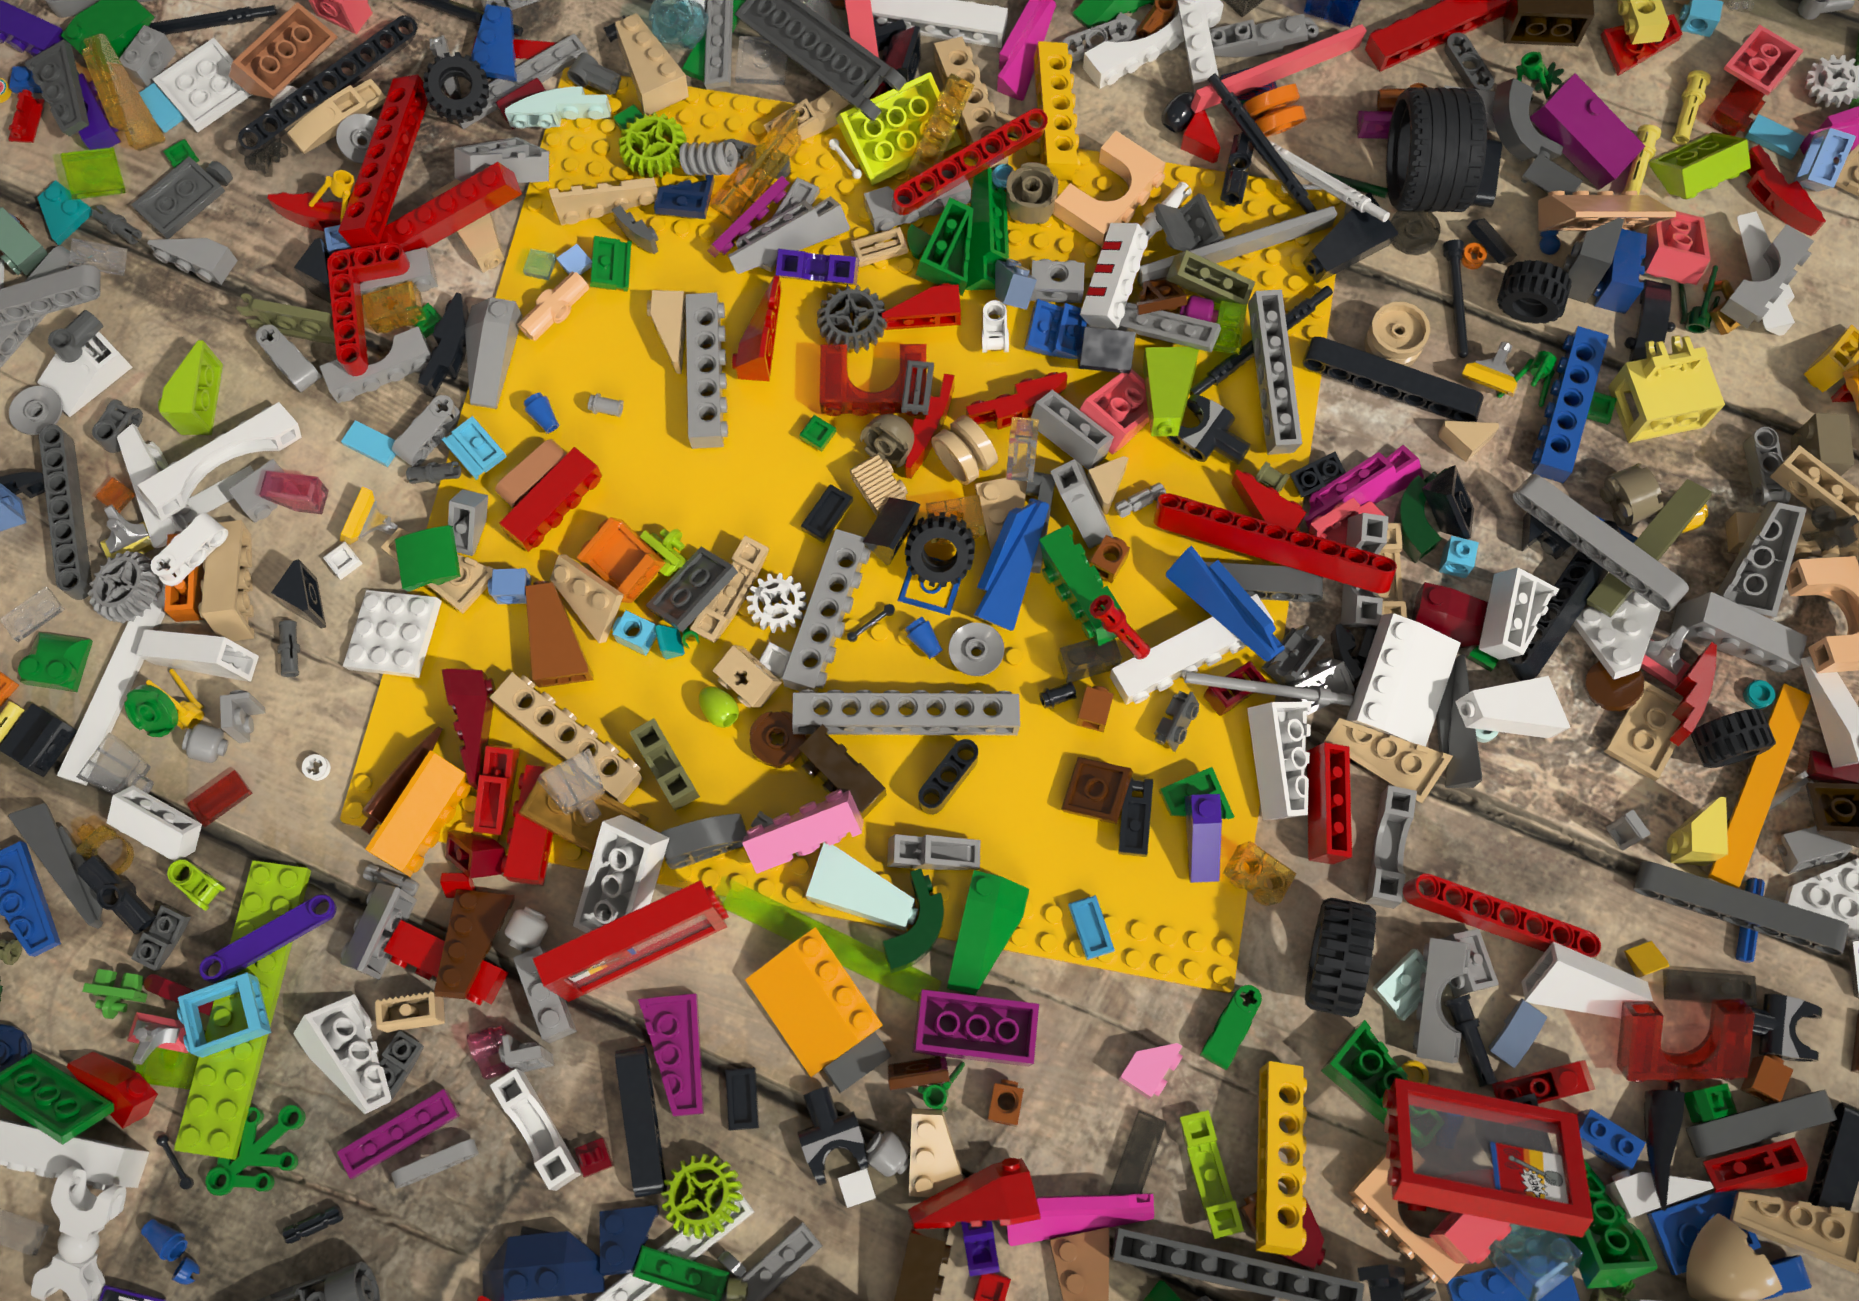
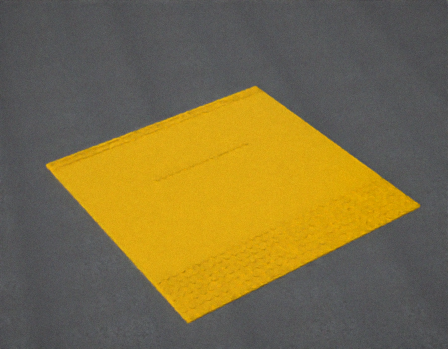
M570 67L564 68L558 88L578 87L567 76ZM620 75L619 88L615 94L611 95L589 85L583 87L585 95H607L611 107V118H577L574 120L561 118L560 127L545 129L540 148L549 151V181L529 183L495 297L497 299L516 301L523 318L536 306V301L542 292L547 289L553 290L568 276L556 259L568 249L578 244L592 260L594 236L620 239V242L631 241L616 224L613 212L604 214L599 218H589L575 224L561 225L549 189L558 188L559 193L569 192L573 186H582L583 190L595 189L597 184L600 183L619 186L621 181L650 178L648 173L643 177L638 172L633 173L630 167L624 164L619 152V138H622L621 129L614 122L613 117L633 104L644 115L631 77ZM687 86L689 97L656 112L658 117L664 113L668 119L673 117L676 123L682 126L687 138L686 143L690 145L693 142L698 144L702 142L707 144L715 142L718 144L727 139H735L786 154L790 160L791 171L785 177L789 184L784 191L788 193L796 178L818 186L820 193L812 206L815 207L826 198L832 197L841 205L849 224V231L799 250L821 255L833 254L855 257L851 241L884 232L882 230L874 232L865 208L864 193L889 186L895 192L898 186L967 147L962 130L956 129L962 144L872 186L848 146L838 124L807 139L788 145L775 146L764 125L797 105V103ZM664 136V139H666L667 142L672 143V140L670 138ZM1008 137L1009 139L1014 140V141L1019 140V139H1016V138H1010V137ZM831 139L839 141V147L856 169L861 170L862 176L859 179L853 178L852 171L837 151L830 149L829 141ZM1033 141L1011 154V156H1008V165L1016 171L1025 163L1035 162L1041 164L1040 143ZM635 147L634 151L642 155L643 152ZM1078 148L1076 152L1081 157L1080 169L1075 170L1072 180H1058L1057 198L1070 183L1090 197L1105 202L1123 197L1128 192L1129 187L1122 177L1099 163L1100 152ZM755 154L750 156L748 161L759 163L762 157ZM965 158V159H964V162L966 163V165H969V166H974V165H975L973 159H971V158ZM1165 162L1163 173L1165 178L1162 184L1150 191V196L1143 206L1138 205L1134 216L1128 223H1138L1141 226L1145 222V217L1149 213L1154 212V206L1158 203L1161 204L1179 182L1188 184L1189 186L1184 191L1186 192L1188 188H1191L1192 193L1182 202L1178 209L1183 207L1198 193L1205 195L1225 236L1222 240L1302 216L1306 212L1299 203L1296 205L1288 192L1281 190L1282 184L1279 180L1248 175L1243 202L1233 207L1225 205V202L1220 200L1225 178L1224 171ZM681 163L679 168L672 167V175L666 171L663 172L662 178L658 174L653 176L657 190H659V187L677 185L687 180H691L692 184L706 180L705 174H686ZM779 163L775 168L778 169L780 166H783V163ZM736 167L731 175H714V186L706 219L655 214V201L649 205H639L625 210L626 213L631 212L636 222L642 219L647 228L652 226L659 239L656 241L658 252L655 254L644 250L634 242L631 243L628 291L625 292L624 289L618 288L611 290L590 287L591 268H589L580 276L585 280L590 289L571 306V311L564 321L560 323L554 322L536 341L529 339L519 328L497 409L471 405L468 387L457 427L473 416L504 451L507 457L486 473L480 474L479 478L475 480L456 456L449 451L446 463L458 462V466L461 467V476L456 479L440 481L426 529L448 525L449 501L462 489L488 495L487 520L475 554L473 556L457 554L465 558H471L481 565L494 569L526 568L532 578L531 585L537 581L552 582L550 577L558 555L565 554L604 580L589 564L580 562L577 556L581 553L584 543L596 535L599 525L610 517L623 520L639 537L646 530L650 534H657L664 540L660 535L663 529L669 532L678 529L682 532L680 541L685 547L682 551L675 547L674 549L687 560L700 547H703L729 564H732L731 558L744 536H747L769 548L766 559L753 586L759 587V578L764 582L768 581L767 574H771L773 579H777L778 574L782 573L783 580L792 576L793 585L796 583L801 584L802 589L800 592H805L806 599L803 602H806L808 607L835 529L866 537L877 519V516L851 479L850 474L851 468L871 458L864 449L867 446L864 439L862 442L860 439L862 430L876 416L888 413L903 418L909 423L911 428H913L914 418L925 420L926 415H923V412L912 414V411H907V413H902L901 411L908 360L934 363L931 396L940 397L944 374L955 375V387L949 411L941 431L943 429L950 431V424L962 415L966 416V406L978 400H993L1003 394L1013 395L1015 384L1027 378L1034 380L1042 378L1051 372H1067L1066 389L1060 396L1077 409H1080L1086 398L1121 373L1079 369L1078 359L1054 357L1024 349L1036 301H1030L1027 310L1004 304L1007 310L1009 352H1004V350H987L986 353H982L983 308L989 301H1000L995 297V289L965 290L963 296L960 295L961 325L884 330L883 338H877L878 343L876 345L869 343L868 351L860 347L858 354L854 349H850L846 354L844 347L836 351L834 343L828 345L826 339L822 338L820 329L817 326V311L821 309L822 300L827 301L828 293L836 295L835 290L837 287L841 291H845L847 284L780 277L782 291L770 382L738 379L736 369L732 368L733 353H738L739 342L774 275H776V266L772 272L758 266L740 274L736 273L728 255L738 250L736 242L740 237L739 235L732 241L735 245L726 255L720 253L714 258L708 249L778 179ZM973 177L970 178V179H968L969 185H970V187H971V198H972ZM927 183L920 184V188L924 191H928L931 188ZM1306 190L1309 194L1307 197L1317 211L1334 206L1337 215L1332 227L1216 263L1255 281L1249 300L1255 291L1282 290L1286 314L1297 304L1301 303L1302 300L1311 298L1325 286H1329L1334 291L1336 274L1316 283L1313 277L1307 273L1303 264L1311 251L1344 218L1346 203L1324 190ZM783 199L777 204L774 201L767 206L770 211L760 221L755 218L750 223L752 226L751 230L771 220ZM1007 210L1009 259L1022 263V267L1030 270L1029 274L1032 273V260L1049 259L1057 262L1074 260L1079 263H1085L1082 303H1067L1082 308L1102 247L1053 214L1046 223L1027 224L1013 220ZM943 212L935 216L929 215L920 218L913 223L894 226L892 229L901 228L908 247V253L858 268L857 284L860 286L861 291L868 287L870 294L877 293L879 301H883L886 311L932 286H939L916 275L920 259H916L911 254L907 242V233L912 224L932 236ZM1162 229L1148 240L1140 266L1177 255L1183 251L1173 249L1168 245L1166 234ZM898 237L892 238V239H889V240H886V241H882V242L886 243V242H889V241H893V240L898 239ZM872 244V245H869V246H866V247H862V248H859V249H860V250L866 249V248L875 246V244ZM1139 271L1136 273L1133 290L1127 302L1133 304L1140 302L1142 287H1140L1137 280ZM1060 278L1053 279L1054 281H1062ZM848 284V286H850V290H855V287L857 285ZM1178 286L1187 295V300L1190 296L1193 295L1203 297L1181 286ZM652 290L684 291L685 298L686 294L717 293L719 302H724L725 318H721V326H725L726 341L721 342V349H725L726 365H722V373H726L727 389H722V397L727 398V413H723V421H727L728 437H724V447L692 449L688 438L686 325L682 374H676L655 329L652 317L647 315V301L652 299ZM1333 294L1317 305L1313 313L1287 331L1302 444L1294 453L1267 455L1254 356L1218 385H1212L1200 394V396L1210 399L1229 410L1235 417V421L1228 431L1251 444L1249 451L1239 465L1214 450L1205 462L1197 461L1177 448L1167 436H1151L1150 423L1148 422L1125 446L1113 455L1108 451L1106 458L1095 466L1097 467L1123 456L1128 458L1126 471L1108 514H1104L1113 536L1122 539L1130 547L1128 558L1113 583L1102 579L1104 587L1108 586L1124 611L1127 623L1149 645L1150 649L1197 625L1198 621L1203 622L1213 617L1166 577V572L1190 546L1196 550L1204 562L1219 560L1221 563L1284 565L1157 527L1153 522L1157 505L1155 499L1153 503L1135 512L1131 511V514L1123 518L1116 512V503L1124 499L1127 501L1129 500L1128 497L1146 488L1151 489L1150 486L1156 483H1161L1166 493L1252 517L1231 483L1237 469L1256 477L1265 462L1270 463L1272 468L1282 474H1290L1308 465L1322 374L1305 368L1302 363L1310 339L1315 336L1327 338ZM1048 302L1060 307L1065 304L1062 302ZM1214 302V310H1219L1216 323L1220 325L1221 331L1212 352L1199 349L1191 388L1207 376V372L1214 369L1215 366L1252 340L1248 304L1246 307L1233 311ZM1181 306L1176 310L1167 312L1180 314ZM850 313V320L854 326L853 314ZM992 314L989 316L991 319L1000 318V316L997 314ZM705 321L702 325H707L711 321ZM1136 334L1131 369L1144 379L1143 361L1145 347L1188 346ZM706 344L702 346V348L706 349L711 347L712 345ZM915 367L912 370L908 404H913L918 369ZM705 368L702 372H709L713 368ZM923 368L919 405L924 404L928 369ZM541 392L543 396L548 397L555 418L559 423V427L551 433H546L525 412L524 401L535 393ZM705 392L702 396H710L713 392ZM600 393L601 397L618 401L622 400L624 405L621 417L600 412L593 414L592 411L588 410L590 396ZM1187 405L1181 426L1193 428L1198 426L1200 422ZM814 415L834 426L837 431L822 452L799 437V434ZM705 416L703 420H711L714 416ZM1031 417L999 430L996 428L995 421L978 425L995 448L998 462L986 471L979 469V477L968 485L960 483L951 475L940 461L933 447L911 479L906 478V463L897 468V465L891 464L894 471L892 473L896 481L901 480L908 491L906 500L920 504L914 525H917L920 518L927 519L930 513L939 516L940 512H946V517L954 514L957 516V521L964 520L966 522V528L971 529L973 533L972 538L975 540L973 564L971 569L967 570V575L961 579L949 616L898 601L909 568L906 564L905 555L908 535L889 566L883 563L871 551L868 563L862 564L860 573H862L860 586L858 589L854 588L851 595L854 598L852 609L849 614L845 613L842 622L845 623L842 637L836 638L833 647L836 648L832 664L827 663L825 686L823 689L819 688L817 693H827L830 690H841L844 693H855L858 690H869L872 693H883L887 690H897L900 693H912L916 690L940 693L941 691L951 690L955 691L956 694H967L975 690L982 691L984 694L1010 691L1012 694H1019L1020 728L1018 735H829L838 745L842 743L848 749L846 752L855 761L861 763L886 788L887 794L863 819L862 834L852 837L851 833L848 832L846 836L841 838L840 842L833 845L914 898V907L918 908L916 923L919 917V906L910 880V872L917 869L887 867L888 838L898 834L918 837L933 835L980 840V869L976 871L1001 876L1029 888L1023 919L1003 949L1004 951L1217 992H1232L1235 984L1260 809V796L1247 708L1275 702L1276 695L1253 693L1230 711L1219 716L1204 698V693L1209 686L1185 683L1184 678L1181 676L1173 680L1174 684L1163 691L1156 689L1150 692V696L1141 703L1135 704L1133 701L1126 705L1110 679L1112 668L1135 656L1118 637L1101 646H1098L1093 638H1087L1082 629L1081 621L1079 619L1074 620L1066 600L1062 602L1055 591L1053 582L1049 584L1046 581L1042 569L1045 568L1044 561H1042L1040 574L1030 572L1014 630L1010 631L995 626L974 616L986 594L985 591L977 586L991 555L975 484L1026 473L1029 474V471L1051 474V470L1074 459L1029 424ZM552 439L566 453L573 447L577 448L598 466L602 477L597 487L589 490L582 497L580 504L576 508L570 509L563 516L560 525L552 528L538 547H533L527 552L510 538L500 526L499 522L513 508L495 491V488L504 476L545 441ZM1083 466L1086 475H1088V469ZM1289 477L1279 495L1288 501L1298 503L1303 508L1304 497H1300L1291 477ZM1055 483L1047 535L1069 525L1073 531L1074 545L1079 543L1085 550V556L1090 564V560L1099 545L1091 549L1088 548ZM831 484L852 496L853 502L823 543L802 531L801 525ZM1025 495L1024 507L1028 505L1029 499L1038 500V497ZM944 538L931 539L924 545V550L928 556L944 561L952 558L957 552L953 543ZM1107 553L1104 555V558L1109 561H1114L1117 559V557L1111 553ZM843 560L840 562L839 565L842 567H849L850 565H852L853 562L850 560ZM659 571L633 603L621 602L613 625L616 619L622 617L627 610L654 623L656 626L663 625L675 628L652 613L646 604L676 572L671 577H668ZM919 575L911 576L905 597L943 608L947 607L953 588L951 582H947V587H942L939 592L928 594L921 587V582L918 580ZM928 580L924 581V587L930 591L936 590L940 583H935V587L929 586ZM835 584L830 590L839 592L844 586ZM427 585L407 592V594L437 597L442 601L420 677L382 675L340 816V820L344 824L358 827L363 826L368 819L362 813L363 808L405 757L438 726L443 730L432 752L466 773L460 747L465 744L464 741H460L457 731L455 732L453 722L458 719V716L454 713L452 705H448L442 670L447 668L482 670L488 678L493 679L496 690L512 672L519 678L522 675L526 676L535 684L532 679L527 604H497L492 595H489L487 587L462 614ZM750 590V592L748 593L747 596H754V595L751 593V590ZM559 592L594 680L538 688L536 685L533 689L540 695L545 691L556 701L554 706L561 711L564 708L568 709L577 717L575 722L582 728L585 724L591 727L598 734L597 740L602 744L608 741L620 751L617 755L625 761L627 758H630L641 768L638 772L643 780L623 804L648 817L649 819L645 824L646 827L661 833L667 829L705 818L741 814L746 831L752 828L751 824L757 818L760 811L774 819L785 813H789V816L800 812L799 808L809 802L815 801L816 804L826 801L825 797L829 793L822 787L824 782L818 776L812 778L802 768L804 763L801 756L790 765L778 769L760 762L753 754L750 746V730L755 720L762 714L770 711L772 713L787 711L793 714V693H799V691L785 687L781 679L782 683L763 707L751 706L749 708L738 700L739 694L732 688L729 690L721 685L717 680L719 676L713 672V669L733 645L743 646L758 660L769 642L792 652L803 619H795V628L790 624L786 625V632H783L781 627H777L775 633H772L770 626L762 630L760 621L754 624L751 618L753 614L748 613L747 607L751 604H748L746 597L728 627L715 643L698 635V644L696 638L690 636L686 639L690 649H687L683 644L684 655L666 660L660 652L657 637L646 656L617 643L612 634V628L607 641L598 643ZM790 593V598L788 600H790L794 605L795 598L792 595V593ZM1261 600L1274 620L1273 624L1276 630L1273 634L1281 642L1285 634L1289 601ZM759 601V609L763 613L765 606ZM887 604H892L895 607V612L892 616L886 615L860 634L855 642L848 641L847 634L849 632H855L883 612ZM825 609L822 612V615L825 617H830L834 615L836 611L833 609ZM800 610L803 613L804 617L806 610ZM920 617L930 622L939 645L943 649L931 659L907 638L908 633L905 631L907 626ZM694 619L693 622L688 626L689 629H690L691 626L693 625L695 619ZM969 623L987 624L993 627L1002 637L1004 643L1003 659L1000 665L987 675L970 676L964 674L953 665L950 659L949 643L951 637L960 627ZM632 628L627 636L637 635L640 629ZM819 633L813 637V640L822 642L827 636ZM1247 645L1234 654L1229 651L1221 655L1222 659L1211 666L1204 664L1198 667L1196 672L1225 677L1251 661L1266 679L1267 683H1278L1262 669L1266 661ZM979 649L971 651L974 656H979L982 653ZM814 658L807 659L804 662V666L814 667L818 660ZM1244 673L1243 676L1245 677V679L1250 680L1249 677ZM1070 681L1073 683L1076 690V699L1054 705V709L1042 706L1039 693L1043 692L1044 688L1052 689ZM709 686L717 687L734 698L739 708V715L731 726L721 728L707 720L699 704V694L703 688ZM1101 686L1114 694L1104 733L1077 726L1086 687ZM1227 689L1229 693L1234 697V694L1230 691V689ZM1179 691L1189 695L1191 691L1200 704L1197 717L1191 720L1184 742L1179 744L1176 752H1173L1167 742L1164 745L1157 743L1154 740L1156 737L1154 733L1163 717L1173 719V716L1166 714L1173 696L1177 695ZM525 699L521 704V708L529 707L533 699ZM494 703L488 745L520 748L515 784L503 834L473 832L477 790L472 787L468 796L465 799H461L456 806V813L453 819L443 826L438 842L447 844L448 831H460L492 837L504 847L505 853L508 855L507 835L509 829L514 826L513 806L514 802L519 800L521 790L518 787L520 774L525 772L526 765L546 767L549 763L607 796L609 795ZM819 707L814 712L818 715H824L828 710L824 707ZM851 707L843 710V713L846 715H853L857 712ZM878 707L871 710L874 715L885 713L882 708ZM902 708L899 710V712L902 715H910L913 713V711L909 708ZM937 708L927 710L929 714L934 716L941 714V711ZM964 708L955 710L961 716L969 714ZM992 708L983 710L989 716L997 714ZM554 715L545 716L542 719V724L547 725L551 723ZM653 718L656 720L700 796L677 811L671 806L629 733ZM569 731L565 733L562 741H570L574 737L575 732ZM772 734V744H782L784 742V734ZM805 734L806 740H807L812 734ZM969 739L973 741L978 747V762L974 769L939 813L932 815L923 812L918 799L921 787L959 740ZM596 748L587 749L583 754V758L592 757L596 752ZM962 750L958 753V756L962 760H969L973 757V753L969 750ZM1078 757L1131 768L1133 780L1144 781V778L1153 779L1147 857L1118 854L1121 812L1117 824H1112L1062 811L1061 808ZM617 765L607 766L604 774L612 775L615 773ZM1213 767L1234 814V818L1229 820L1222 819L1219 881L1190 883L1186 817L1170 816L1159 789ZM947 771L941 775V779L945 782H952L956 779V775ZM1132 791V797L1143 798V792ZM930 793L923 800L927 804L933 805L938 802L939 797L936 794ZM378 824L374 830H378L381 825ZM554 834L548 863L589 871L593 854ZM824 842L819 843L820 847L810 854L797 856V854L793 853L794 858L789 862L757 874L744 846L679 869H671L666 864L665 858H663L656 884L683 889L702 880L706 887L712 886L717 896L900 930L807 900L806 893ZM922 869L923 876L929 875L932 883L933 892H930L929 895L942 894L944 915L938 938L952 941L958 940L974 870ZM1096 895L1115 951L1086 961L1068 904ZM909 924L905 932H908L914 925Z

